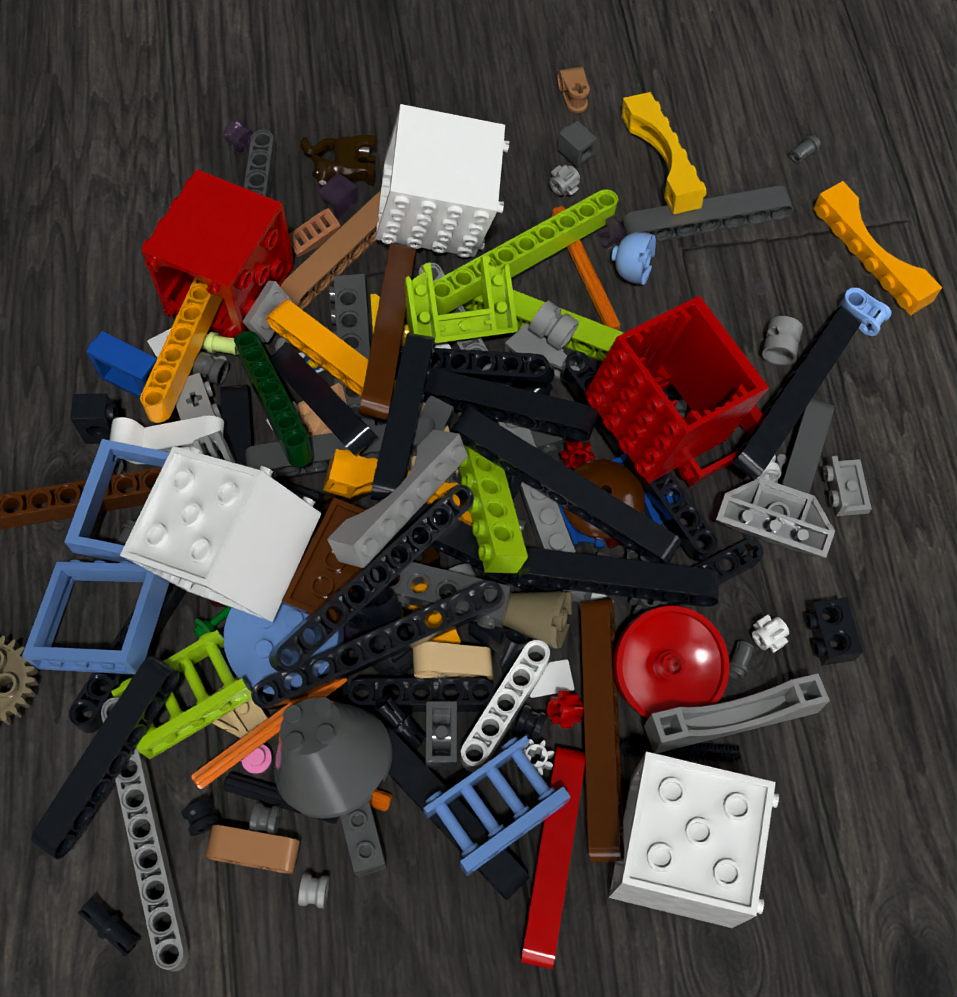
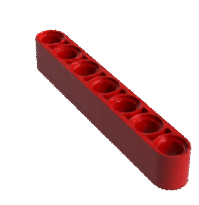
M556 747L549 788H554L557 791L564 787L571 797L566 805L543 822L521 955V963L553 969L586 762L585 752Z

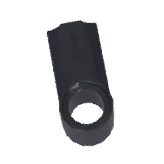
M473 621L468 629L469 635L483 646L490 648L492 659L505 668H512L527 644V639L521 633L512 629L496 626L494 629H487L479 626L477 621Z

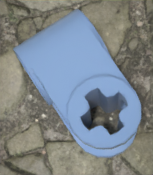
M850 288L838 305V307L842 305L860 319L862 323L859 329L869 336L877 335L881 324L887 321L892 314L886 304L879 302L860 288Z

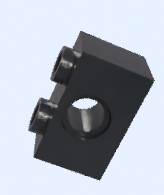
M107 393L73 394L70 419L84 443L100 444L102 439L110 440L112 421L120 417L117 414L116 405L112 404Z

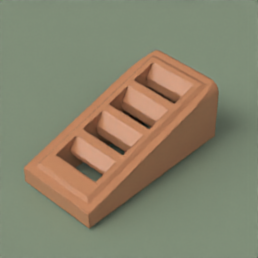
M327 208L289 234L291 248L297 257L322 246L341 228L331 210ZM310 234L312 239L309 240L306 235ZM301 238L304 244L301 246L297 239Z

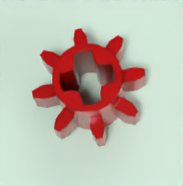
M577 440L572 442L565 441V451H560L561 458L566 459L563 464L568 468L572 466L575 469L579 465L595 459L594 453L590 451L592 446L589 441L584 444Z
M558 691V697H550L547 713L553 725L560 724L561 729L573 728V723L582 721L581 717L584 713V706L578 694H570V691Z

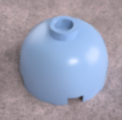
M635 232L625 236L619 246L615 245L612 252V261H616V270L624 280L642 285L647 282L652 266L649 265L651 257L655 255V235L646 232Z

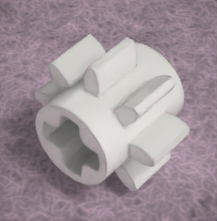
M767 614L753 625L756 629L752 632L753 639L762 650L770 648L774 653L788 643L785 637L789 635V629L781 618L775 617L771 619Z
M530 739L527 750L525 749L523 752L530 761L531 757H534L535 754L541 756L540 761L532 765L542 777L544 768L547 770H552L553 764L547 761V759L553 757L554 751L547 752L544 748V740L539 745L534 744L532 739Z

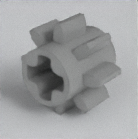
M559 165L551 171L553 177L550 178V187L557 195L566 196L568 194L571 196L579 189L577 185L580 183V175L574 167L567 165L561 167Z

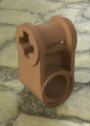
M583 67L559 70L557 73L558 86L563 94L568 110L573 113L584 112L588 107L586 97L590 92V86L588 85Z

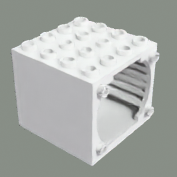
M400 104L384 160L375 239L381 240L386 244L392 242L416 249H432L436 253H454L464 258L475 257L478 249L483 250L485 245L484 237L496 213H502L504 202L498 200L503 152L507 153L509 149V141H504L505 125Z
M173 446L120 556L187 592L273 622L322 513L313 508L315 501L307 497H303L302 500L271 478L273 471L261 466L260 470L204 455L202 451L194 447H190L189 451Z
M646 752L631 776L623 818L624 861L615 862L609 898L730 928L756 917L757 913L762 914L764 899H759L771 811L772 807H777L779 794H774L776 782Z

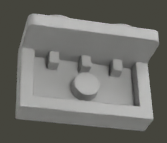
M276 281L267 282L243 320L247 328L258 335L261 342L268 343L275 333L267 323L266 316L284 299H288L293 303Z
M837 455L831 456L823 468V475L825 481L829 482V503L831 507H834L836 516L870 513L872 508L861 460L838 461Z

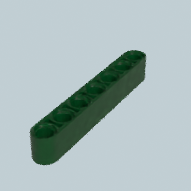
M253 331L239 333L235 336L234 343L240 362L288 463L294 467L308 465L313 459V453L307 432L258 335Z

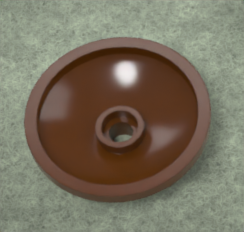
M599 459L585 462L573 470L600 488L607 489L611 495L643 514L645 507L643 487L634 473L624 465L611 460ZM562 506L566 519L578 532L599 540L614 539Z

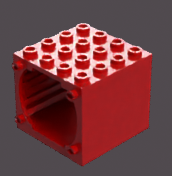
M196 169L191 178L186 180L183 190L177 198L173 199L169 211L164 218L158 221L156 230L150 238L145 240L141 250L145 259L144 264L150 272L163 306V313L169 317L178 315L191 284L196 277L209 285L206 289L208 293L214 296L219 294L223 298L209 330L229 338H235L241 332L250 331L243 323V320L267 282L276 281L281 286L295 266L283 203Z
M699 295L617 336L585 395L590 406L595 408L602 417L605 427L619 441L622 451L628 454L634 462L637 472L648 483H651L726 441L769 389V386ZM655 377H661L665 382L670 380L691 410L684 419L675 408L677 400L672 402L669 400L655 381Z

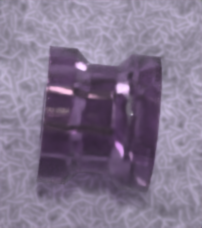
M234 120L225 128L223 137L228 143L233 144L235 149L243 152L250 147L251 136L254 132L249 128H245L241 121Z

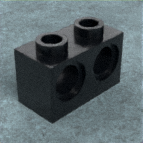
M847 597L813 602L806 611L805 622L807 628L812 630L814 637L813 651L815 656L819 657L821 666L855 661L863 653ZM822 614L829 615L833 623L826 622ZM830 641L837 642L840 645L841 651L832 648Z

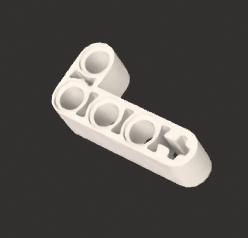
M202 416L143 427L133 419L120 417L112 421L110 441L170 452L173 446L190 451V447H194L193 441L195 439L220 430L223 434L224 421L216 416ZM212 440L216 451H219L220 448L216 440ZM203 443L207 453H209L206 444ZM129 461V462L134 463V464H144V463Z

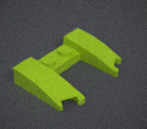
M480 257L484 309L438 315L431 263L424 264L422 266L424 272L413 280L409 276L405 278L409 333L435 337V343L518 332L510 266L504 264L501 270L489 265L490 257Z

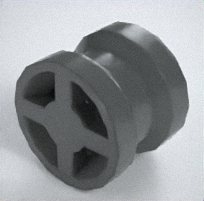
M257 801L252 810L249 831H262L267 834L276 835L280 825L282 807L280 805L268 807L263 802Z

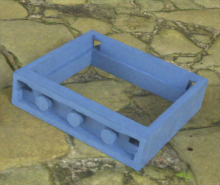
M105 439L101 440L64 541L72 553L116 562H131L120 556L124 545L90 539L93 526L118 458L163 467L170 452Z
M78 560L56 562L22 658L37 669L135 674L146 659L170 582L128 561H120L119 563H107L101 560H96L94 563ZM75 580L144 582L121 651L51 647Z

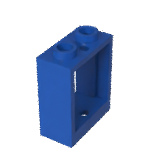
M103 331L90 342L86 351L100 379L140 398L157 358Z

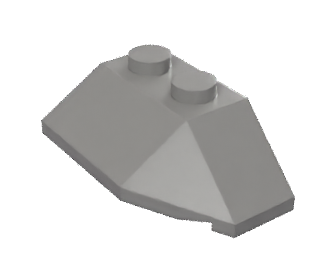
M758 478L725 493L716 521L740 533L793 551L822 558L827 557L835 533V529L830 524L814 495L763 478Z

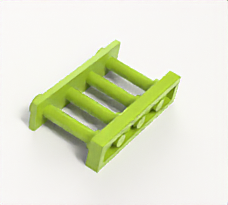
M218 630L202 635L197 642L163 661L179 673L183 671L197 702L195 706L184 712L181 710L173 692H171L164 703L171 716L169 721L160 727H155L152 722L137 745L138 751L148 759L154 758L252 699V688L243 678L239 680L234 679L220 652V649L224 647L225 639ZM208 656L224 685L222 690L212 696H208L194 667V664ZM132 678L123 681L118 688L111 691L113 696L120 698Z

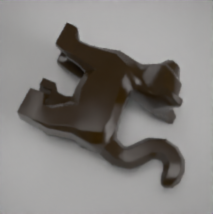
M376 135L344 136L337 139L324 138L314 146L309 145L307 137H303L300 141L301 149L306 154L312 155V161L314 162L312 175L315 176L319 184L326 185L335 180L347 183L364 180L368 185L374 186L375 156L369 153V147H376ZM325 148H331L334 151L335 161L332 162L316 155L320 154Z

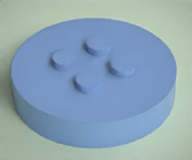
M281 602L273 622L231 608L224 627V649L227 660L235 674L240 679L243 678L253 688L258 682L280 673L273 669L269 663L270 651L298 626L308 614L284 605ZM344 626L309 659L344 644ZM306 628L303 633L304 640L308 644H312L315 639L314 633L311 629ZM283 649L280 654L282 663L288 666L292 662V654L287 649ZM328 662L322 663L318 668V675L321 679L330 673ZM295 675L291 679L290 686L293 691L298 690L302 686L300 675ZM268 687L264 693L274 695V690L272 687Z

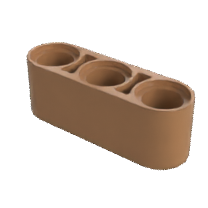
M213 825L205 858L293 874L300 841L277 835Z

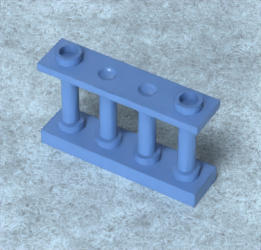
M527 736L520 740L517 737L511 739L502 747V753L444 794L438 791L426 800L427 806L424 807V814L427 819L437 813L463 850L462 856L464 859L460 861V867L466 876H469L569 802L571 796L565 788L562 787L557 791L554 788L550 789L523 751L529 745ZM512 758L540 795L538 799L541 803L533 809L522 804L498 770V768ZM487 776L515 814L513 816L515 822L507 828L503 824H498L473 788L474 785ZM460 795L464 796L489 832L487 836L490 840L480 847L477 843L473 844L447 806Z

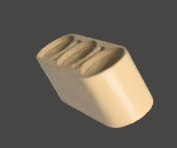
M425 642L413 648L414 676L417 678H483L488 681L493 679L490 648L438 642Z

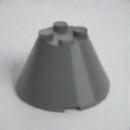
M325 697L307 699L285 709L283 713L284 719L280 726L274 764L275 783L285 802L303 815L313 818L339 817L358 809L373 797L371 793L382 780L385 781L392 763L391 738L381 720L364 708L331 701Z

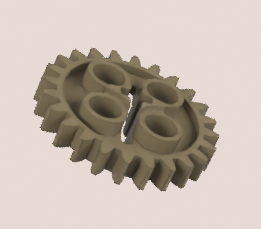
M2 636L0 638V721L3 720L6 724L10 725V716L12 714L20 718L22 715L19 708L21 706L30 707L29 703L25 701L26 697L36 696L30 687L39 684L35 678L31 677L37 674L38 670L22 658L24 647L19 648L20 644L16 640H12L9 643V640ZM13 682L11 690L3 693L4 686Z

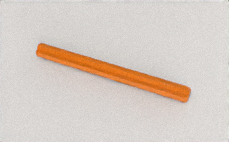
M555 207L552 216L566 210L565 207ZM578 240L567 246L603 324L619 330L620 322L581 240Z
M347 678L286 704L194 772L191 777L199 789H204L278 734L284 719L283 713L287 707L311 698H326L347 682Z

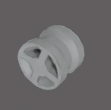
M303 873L298 897L299 906L315 904L317 908L324 909L328 897L329 876L322 875L320 878H313L311 874Z

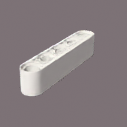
M532 640L525 645L463 744L461 763L467 771L475 772L488 763L546 669L550 650L543 641ZM532 652H538L544 659L534 662L528 655ZM517 676H524L529 683L525 686H518L514 683L513 679ZM502 700H508L514 707L509 711H503L497 704ZM486 725H494L498 729V733L494 736H487L483 733L482 728ZM470 750H478L482 753L483 757L480 761L472 762L467 759L466 754Z

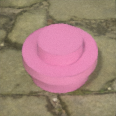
M263 744L241 760L249 773L260 774L270 767L272 754L269 748Z

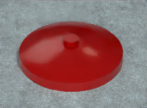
M663 606L641 613L625 627L615 647L613 671L618 690L625 702L637 714L647 720L653 713L678 707L716 705L723 696L729 678V656L721 634L706 617L689 608Z

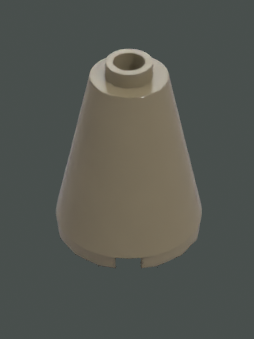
M565 591L511 593L503 626L518 631L533 640L543 641L551 648H562L570 624L566 623L568 614H572V595Z

